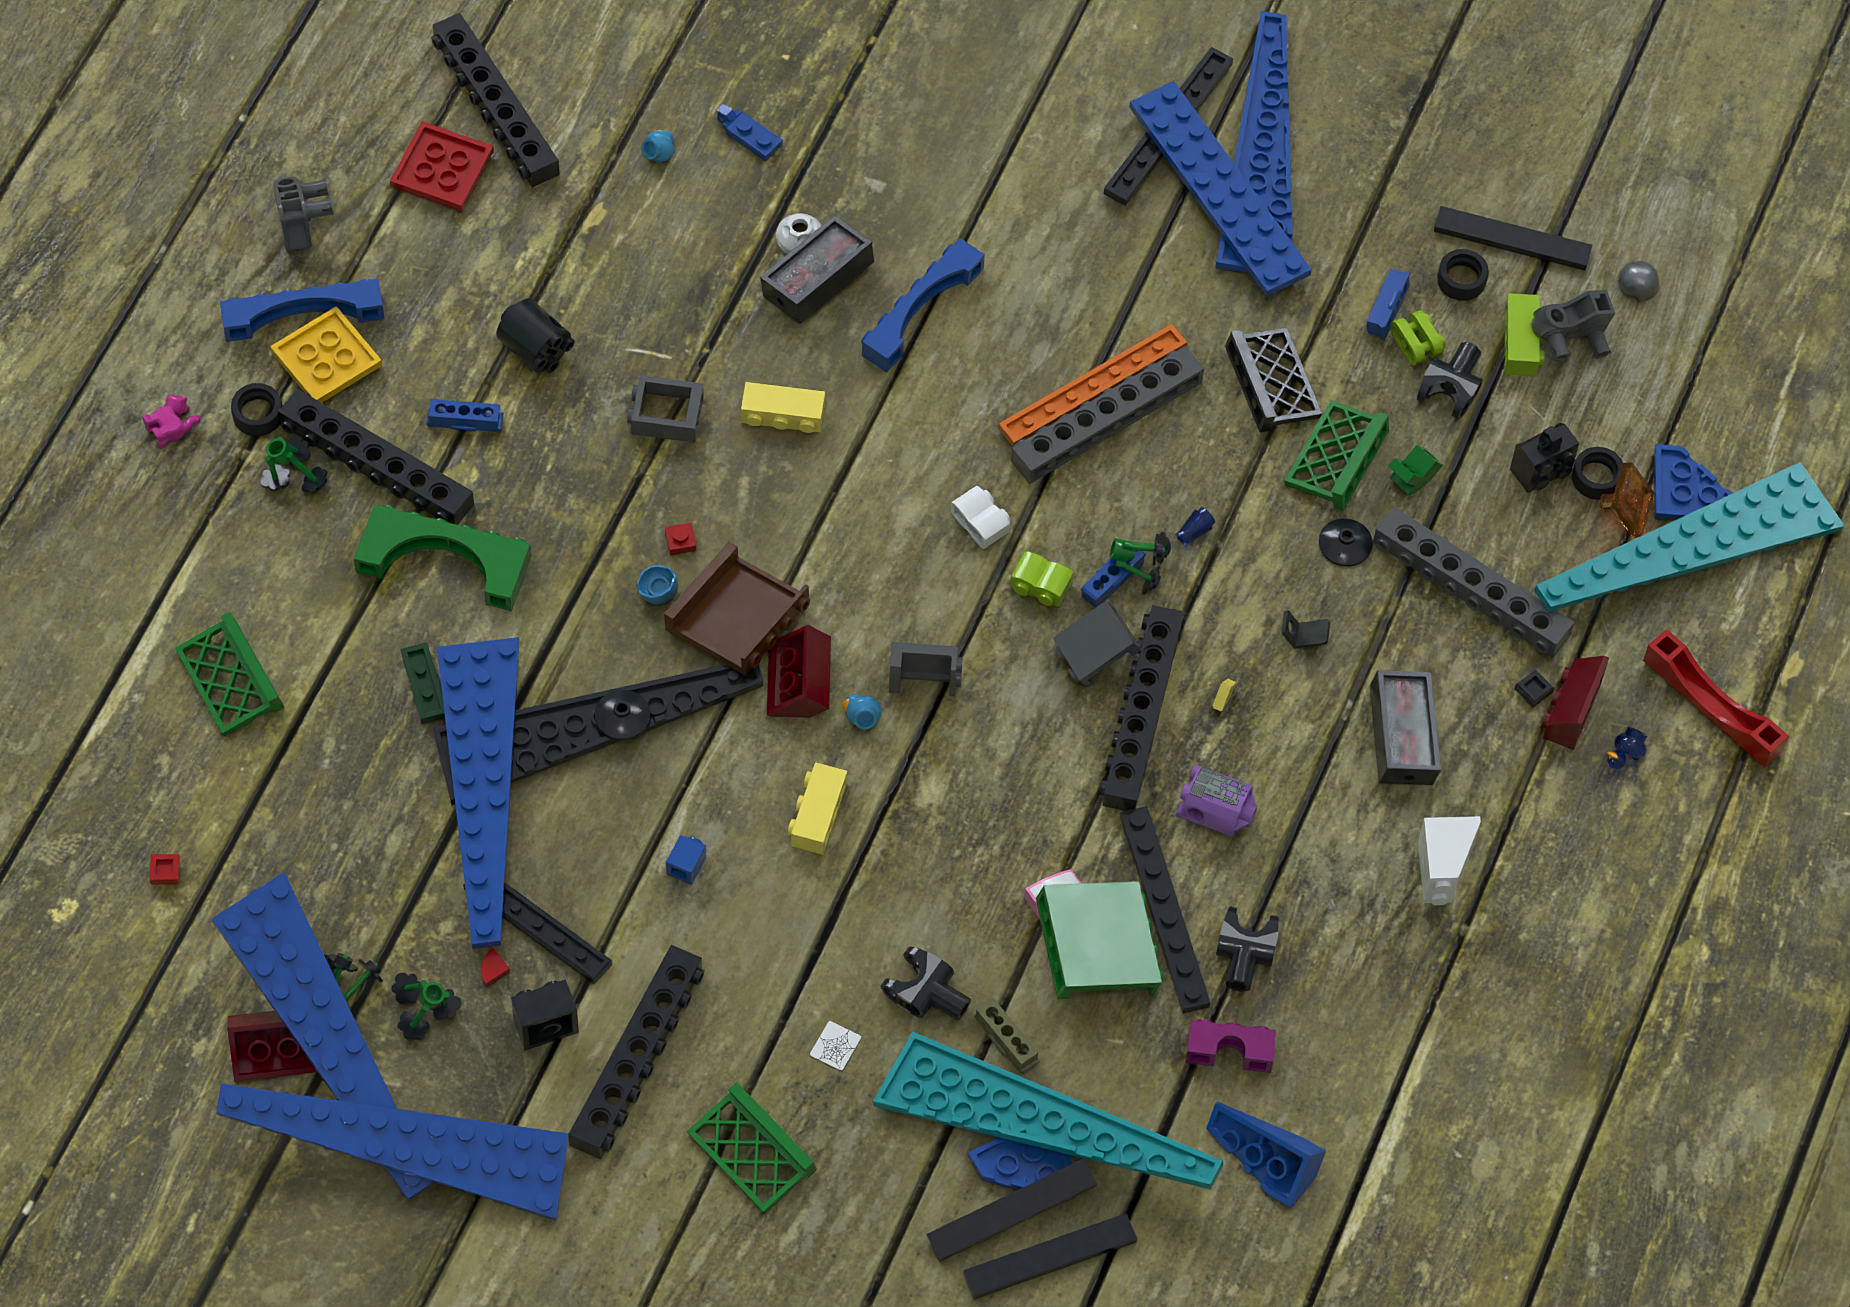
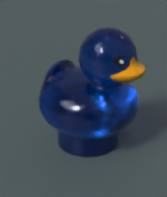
M1628 726L1625 733H1620L1615 737L1614 746L1616 750L1607 752L1609 766L1613 769L1624 767L1627 761L1625 754L1632 756L1633 760L1636 761L1644 757L1647 753L1645 741L1648 735Z

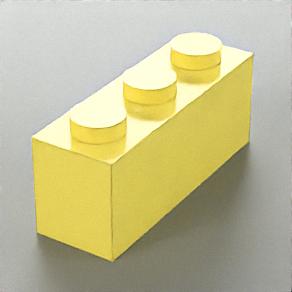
M746 382L741 406V423L750 426H770L780 430L794 429L805 433H821L825 408V392Z
M815 762L812 772L807 771L803 785L806 791L804 796L799 795L796 804L797 818L796 820L791 819L787 835L791 836V847L821 855L824 854L847 785L846 770Z

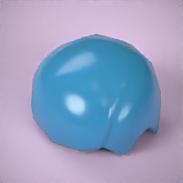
M655 565L649 566L641 572L636 586L640 596L646 602L660 605L673 599L677 593L678 580L670 567Z

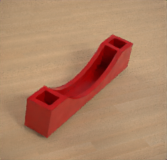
M1669 630L1663 631L1648 645L1643 661L1764 768L1783 752L1789 735L1768 717L1758 715L1746 709L1726 695L1701 669L1687 646Z

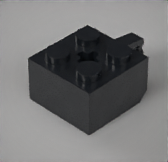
M1560 422L1554 427L1550 426L1543 430L1542 433L1515 446L1510 470L1527 493L1535 489L1541 490L1551 481L1558 477L1559 479L1565 478L1572 472L1579 442L1566 424Z

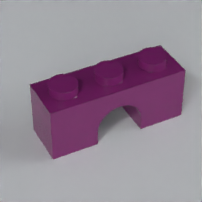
M1207 1019L1191 1020L1186 1063L1214 1066L1216 1053L1222 1048L1231 1047L1238 1050L1243 1057L1242 1070L1271 1073L1276 1030H1270L1265 1026L1245 1027L1234 1022L1219 1024Z

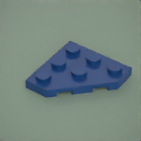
M1655 445L1654 519L1677 520L1733 493L1729 489L1726 491L1716 481L1717 478L1702 464L1699 466L1689 456L1690 453L1683 446Z
M999 1137L968 1152V1158L982 1181L1014 1190H1019L1073 1164L1068 1154Z

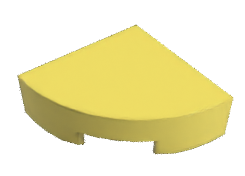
M1227 679L1221 683L1212 705L1214 709L1221 712L1224 710L1237 682Z

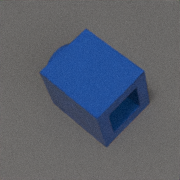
M680 835L666 861V875L692 885L706 859V845L695 837Z

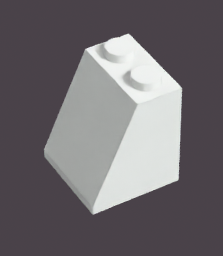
M1480 816L1424 818L1418 840L1424 903H1432L1438 906L1452 903L1475 844L1481 822Z

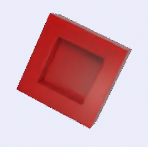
M692 523L665 527L670 555L697 551Z
M151 854L150 884H179V854Z

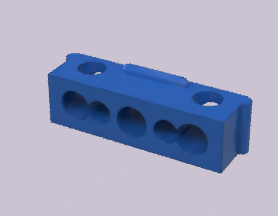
M1390 269L1368 317V333L1380 336L1381 339L1387 337L1390 323L1394 321L1410 286L1408 271L1401 272Z
M431 399L427 426L455 430L500 432L504 413L501 412L500 404Z
M1136 550L1133 561H1127V564L1139 569L1144 564L1146 553ZM1109 559L1080 589L1082 591L1081 597L1095 608L1133 575V573L1124 568L1115 567L1116 560Z

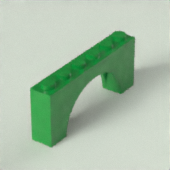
M374 504L354 556L355 571L357 573L382 579L387 568L394 561L408 553L424 549L447 550L465 557L481 571L486 581L484 591L486 605L508 611L513 610L531 559L530 543L520 538L511 539L500 536L492 531L483 532L475 530L468 525L459 526L448 523L444 519H431L423 517L416 512L407 513L396 510L392 506Z

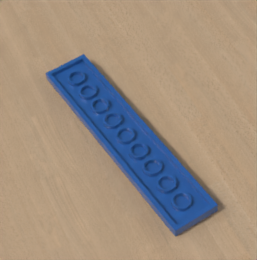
M1174 81L1130 101L1129 108L1266 297L1311 275L1312 269Z

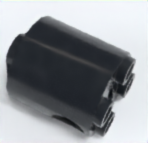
M531 298L524 299L506 308L501 315V321L496 331L497 338L536 373L544 371L548 373L554 372L559 366L561 357L565 352L570 351L575 344V340L571 338V333Z

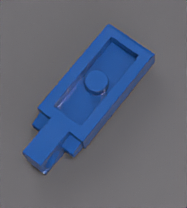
M722 104L717 109V120L723 123L722 127L726 130V134L762 160L767 161L783 145L781 138L744 112L742 113L740 110L734 112L732 108L725 104Z

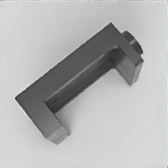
M1107 600L1053 637L1058 645L1055 648L1058 656L1063 662L1068 661L1071 666L1068 670L1071 677L1076 683L1082 682L1087 687L1092 685L1090 678L1128 652L1134 656L1142 650L1117 609Z
M892 642L889 693H900L901 679L949 682V696H955V687H961L963 657H957L958 646Z

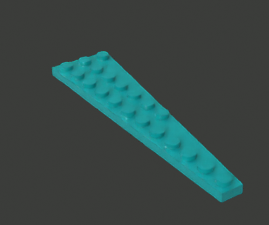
M1801 462L1550 578L1536 585L1534 591L1547 611L1550 612L1582 603L1585 600L1601 598L1604 594L1617 591V593L1626 591L1632 586L1640 584L1644 586L1661 578L1669 579L1727 563L1733 559L1749 557L1750 554L1762 550L1767 552L1774 550L1777 546L1784 544L1792 545L1798 543L1799 540L1809 537L1813 539L1842 531L1845 525Z
M915 1032L911 1033L873 1100L874 1107L1210 1190L1223 1167V1160Z

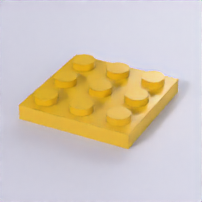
M337 306L270 346L271 353L300 388L321 403L382 366V360Z

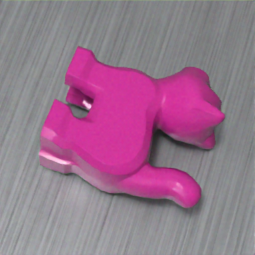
M169 395L166 397V403L163 407L158 408L150 415L145 414L142 416L146 429L149 433H154L155 441L160 449L165 448L170 442L181 439L194 425L201 422V418L198 415L189 417L185 422H182L177 416L190 410V407L186 404L187 397Z

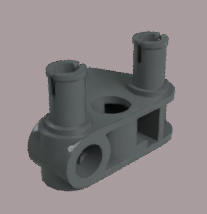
M296 177L280 178L273 183V189L286 251L311 247L312 242L308 221H311L310 218L334 215L331 198L309 203L305 199L329 196L326 179L302 184V181H299Z
M1592 290L1566 303L1550 304L1537 309L1533 313L1534 318L1531 325L1538 337L1549 342L1555 361H1562L1571 356L1565 338L1581 337L1589 338L1594 357L1599 359L1611 353L1604 332L1614 317L1615 311L1607 290Z

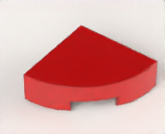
M494 948L486 953L481 963V976L486 988L510 973L509 967Z

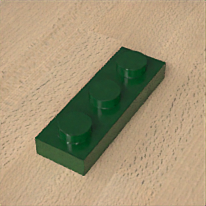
M427 642L400 649L421 724L444 719L442 691Z

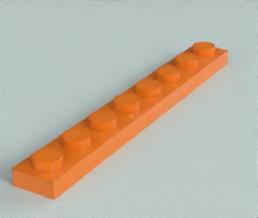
M1170 324L1000 422L998 429L1013 447L1019 440L1028 439L1035 435L1041 427H1048L1057 422L1062 415L1076 411L1084 402L1093 401L1098 398L1106 389H1113L1120 385L1128 376H1135L1142 372L1149 364H1156L1161 361L1169 352L1173 350L1178 351L1183 347L1187 348V341L1173 324Z

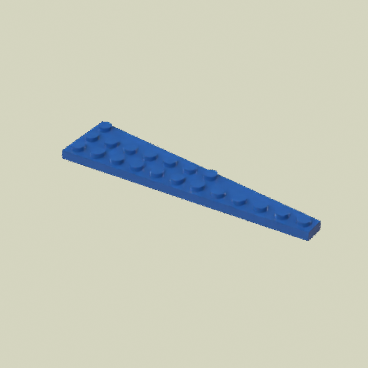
M1261 11L1234 164L1292 242L1287 21L1284 14ZM1221 235L1215 268L1249 273Z
M519 637L437 647L473 949L501 945Z
M285 872L213 917L212 922L335 1098L339 1101L397 1109ZM385 1168L407 1201L432 1185L431 1180H423Z
M221 1084L216 1115L254 1127H262L270 1132L281 1133L305 1143H313L331 1151L345 1153L353 1158L423 1180H431L436 1184L463 1190L465 1193L474 1196L479 1195L494 1202L514 1206L523 1211L556 1221L569 1133Z

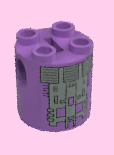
M1195 764L1190 775L1192 782L1190 784L1186 783L1182 790L1180 799L1185 801H1181L1176 817L1234 838L1239 829L1251 826L1258 806L1252 793L1253 786Z

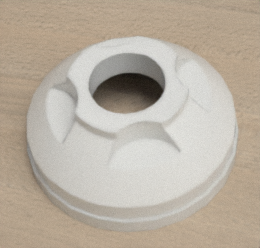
M797 213L787 216L777 227L776 241L779 248L786 254L790 253L819 229L821 224L816 218L808 214ZM796 223H804L808 228L804 232H796L792 227Z

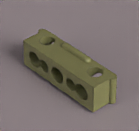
M994 998L976 1009L974 1014L976 1020L989 1034L988 1037L1000 1052L1009 1058L1021 1074L1039 1063V1052ZM993 1016L997 1018V1024L994 1023V1018L989 1017ZM1017 1046L1020 1048V1052H1023V1053H1025L1026 1055H1020V1054H1018V1053H1017Z

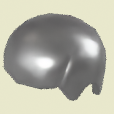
M1634 261L1627 263L1619 272L1618 285L1627 297L1635 296L1642 302L1653 298L1659 291V277L1657 271L1650 263Z

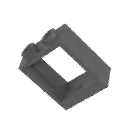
M640 375L638 385H633L631 400L635 401L634 408L629 407L627 423L631 424L632 434L695 443L704 399L703 383ZM645 393L690 399L686 421L641 416Z

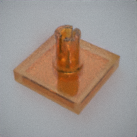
M1632 462L1622 463L1614 494H1602L1600 496V506L1604 511L1613 510L1633 538L1641 537L1645 531L1654 492Z

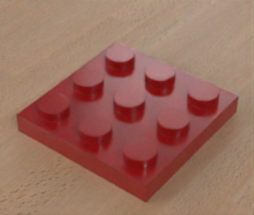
M422 121L390 179V187L463 211L494 152L493 145Z

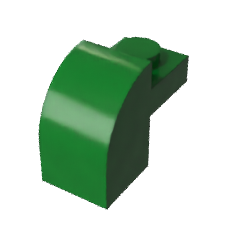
M1416 445L1403 461L1394 458L1388 465L1394 471L1389 478L1408 495H1411L1425 486L1441 469L1443 464L1426 448Z

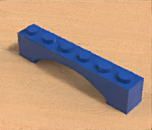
M961 238L954 245H948L938 262L934 261L931 263L923 278H918L912 284L905 297L901 296L896 301L892 311L889 314L885 313L880 318L876 328L864 335L861 341L862 356L887 373L903 356L904 341L902 336L915 313L940 292L963 283L968 286L984 269L985 254Z
M363 279L358 282L336 283L323 287L312 286L302 290H285L280 293L257 294L253 297L230 298L220 301L226 342L252 339V334L255 331L283 317L309 312H327L336 306L342 314L357 318L358 323L384 319L379 279Z

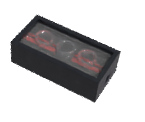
M834 215L760 277L763 297L801 324L874 263L872 242Z
M1377 670L1370 684V697L1379 783L1433 785L1441 771L1431 672Z

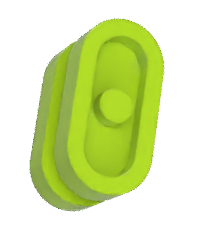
M1422 310L1409 314V323L1404 318L1396 319L1390 323L1394 340L1412 366L1425 362V353L1430 358L1444 353V348L1446 347L1444 337L1441 333H1437L1433 327L1431 317Z

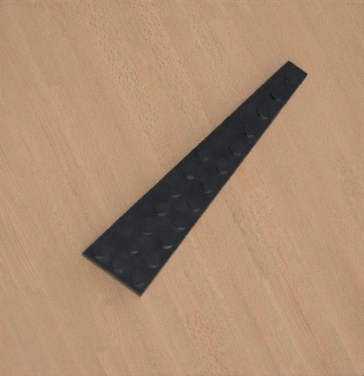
M725 664L515 710L511 783L621 741L604 735L595 722V708L603 696L612 691L630 690L638 693L646 700L650 709V720L647 728L643 731L645 732L763 687V677L759 664L755 668L752 667L746 675ZM621 708L617 711L623 713L626 712L627 709ZM446 726L433 728L450 802L451 805H454L455 797Z

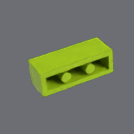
M1508 293L1505 304V374L1536 376L1538 367L1544 364V350H1540V344H1543L1544 339H1541L1534 333L1531 325L1534 318L1533 313L1543 307L1540 306V295Z

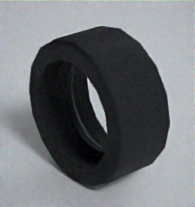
M1456 249L1442 258L1437 274L1438 285L1442 292L1450 298L1456 300L1477 298L1484 291L1489 275L1488 264L1481 255L1472 250ZM1457 265H1464L1476 271L1478 280L1471 284H1460L1449 277L1448 270Z
M252 383L243 386L235 393L231 401V412L235 426L241 432L250 436H263L279 427L278 411L283 405L279 393L273 387L264 383ZM256 399L268 401L273 406L271 414L259 420L248 419L241 412L245 404Z
M1605 447L1587 448L1575 460L1572 470V481L1580 494L1590 499H1607L1616 494L1621 487L1625 467L1622 459L1616 452ZM1590 463H1601L1611 469L1614 478L1608 483H1594L1583 475V468Z

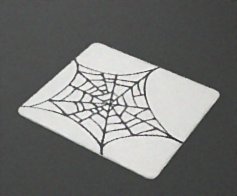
M829 1021L810 1052V1056L839 1070H843L861 1036Z

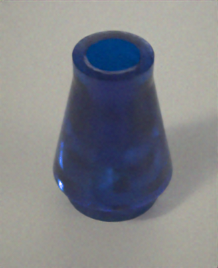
M1205 508L1194 509L1175 535L1183 545L1187 546L1193 540L1212 530V526L1216 521Z

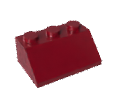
M806 625L779 637L776 645L771 650L769 649L768 716L810 718L829 709L831 636L810 625Z
M1609 657L1574 659L1571 668L1565 667L1560 679V683L1564 684L1562 690L1556 689L1551 701V705L1555 707L1552 713L1546 712L1541 727L1546 728L1543 739L1572 750L1575 749L1602 684Z
M275 1011L228 1016L227 1030L234 1082L317 1072Z

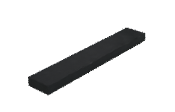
M1444 206L1440 207L1434 227V232L1585 271L1593 246L1588 243Z
M504 882L503 918L595 985L612 966V960Z
M1083 1158L926 1235L940 1262L1096 1187L1097 1184Z
M1125 1213L964 1270L963 1275L975 1300L1137 1242V1237Z

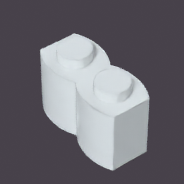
M975 486L951 502V513L957 522L968 531L974 541L982 549H985L1009 533L1011 519L1004 509H999L993 504V497L987 490L983 491L979 486Z

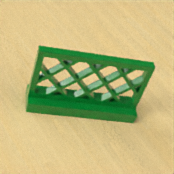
M1331 400L1284 480L1285 485L1332 501L1334 508L1344 511L1390 431L1388 415L1378 412L1375 416ZM1333 411L1344 414L1346 419L1332 423L1330 416ZM1359 421L1370 423L1367 428L1356 431L1353 423ZM1349 425L1352 433L1338 437L1335 429ZM1328 431L1332 432L1334 439L1320 442L1318 438L1320 434ZM1355 439L1357 442L1356 448L1344 451L1341 443ZM1338 445L1341 453L1327 457L1324 449ZM1320 451L1322 459L1309 463L1307 459L1308 454ZM1344 459L1345 467L1333 471L1330 463ZM1326 465L1329 473L1315 477L1312 469ZM1308 471L1311 479L1305 481L1294 479L1298 473ZM1333 480L1334 486L1331 491L1321 489L1318 483Z
M231 612L221 616L223 621L175 647L224 736L272 709L276 713L285 708ZM223 631L226 637L222 647L210 645L212 637ZM193 647L202 648L198 661L188 659L184 652ZM207 650L220 652L216 664L204 662ZM225 654L237 656L234 668L222 666ZM201 667L214 670L210 682L198 679ZM219 671L232 674L228 686L216 683ZM237 675L249 677L246 690L234 687ZM213 688L226 691L222 703L210 700ZM231 692L244 695L240 707L227 705ZM250 696L260 698L263 702V705L254 710L246 709ZM225 710L238 712L235 721L224 726L222 718Z
M736 1082L728 1089L730 1093L696 1122L687 1133L765 1214L806 1176L809 1178L817 1168L811 1158ZM730 1103L737 1109V1121L721 1120V1111ZM741 1115H742L747 1121H741ZM704 1126H716L715 1140H703L697 1133ZM720 1126H736L735 1140H720ZM741 1126H753L756 1129V1141L740 1140ZM760 1134L766 1141H760ZM708 1145H715V1150L713 1151ZM719 1146H735L734 1160H722L719 1157ZM739 1146H755V1160H739ZM760 1146H772L775 1149V1161L759 1160ZM779 1155H781L786 1161H779ZM727 1165H734V1172ZM738 1166H754L753 1180H741L738 1177ZM775 1166L774 1180H758V1167ZM779 1166H791L797 1172L789 1181H778ZM746 1185L753 1186V1192ZM757 1186H773V1196L763 1203L757 1197Z

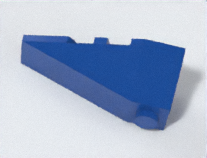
M1220 1102L1215 1103L1206 1127L1229 1153H1233L1243 1164L1242 1168L1248 1174L1252 1173L1262 1184L1260 1187L1268 1195L1289 1207L1294 1206L1316 1178L1326 1150L1301 1136Z

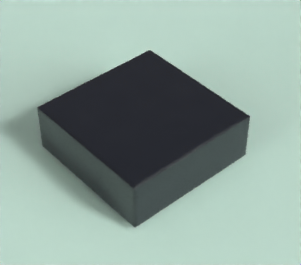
M1536 669L1519 681L1514 688L1532 707H1535L1554 691V687Z

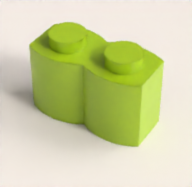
M1025 551L1011 575L1010 586L1019 595L1034 596L1043 605L1060 607L1073 583L1074 572L1066 566L1049 562L1037 554Z

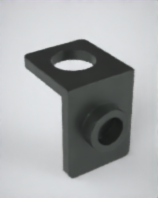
M1289 610L1284 611L1281 632L1294 649L1326 645L1328 643L1330 621L1328 619L1299 623ZM1289 622L1291 623V627H1292V633H1291V634H1290V631H1289Z

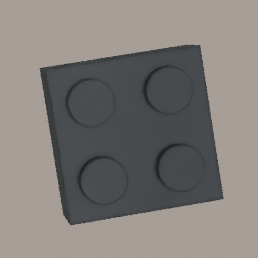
M566 980L550 981L541 988L532 991L529 989L517 993L516 996L511 997L513 1020L524 1051L579 1033L577 1008Z

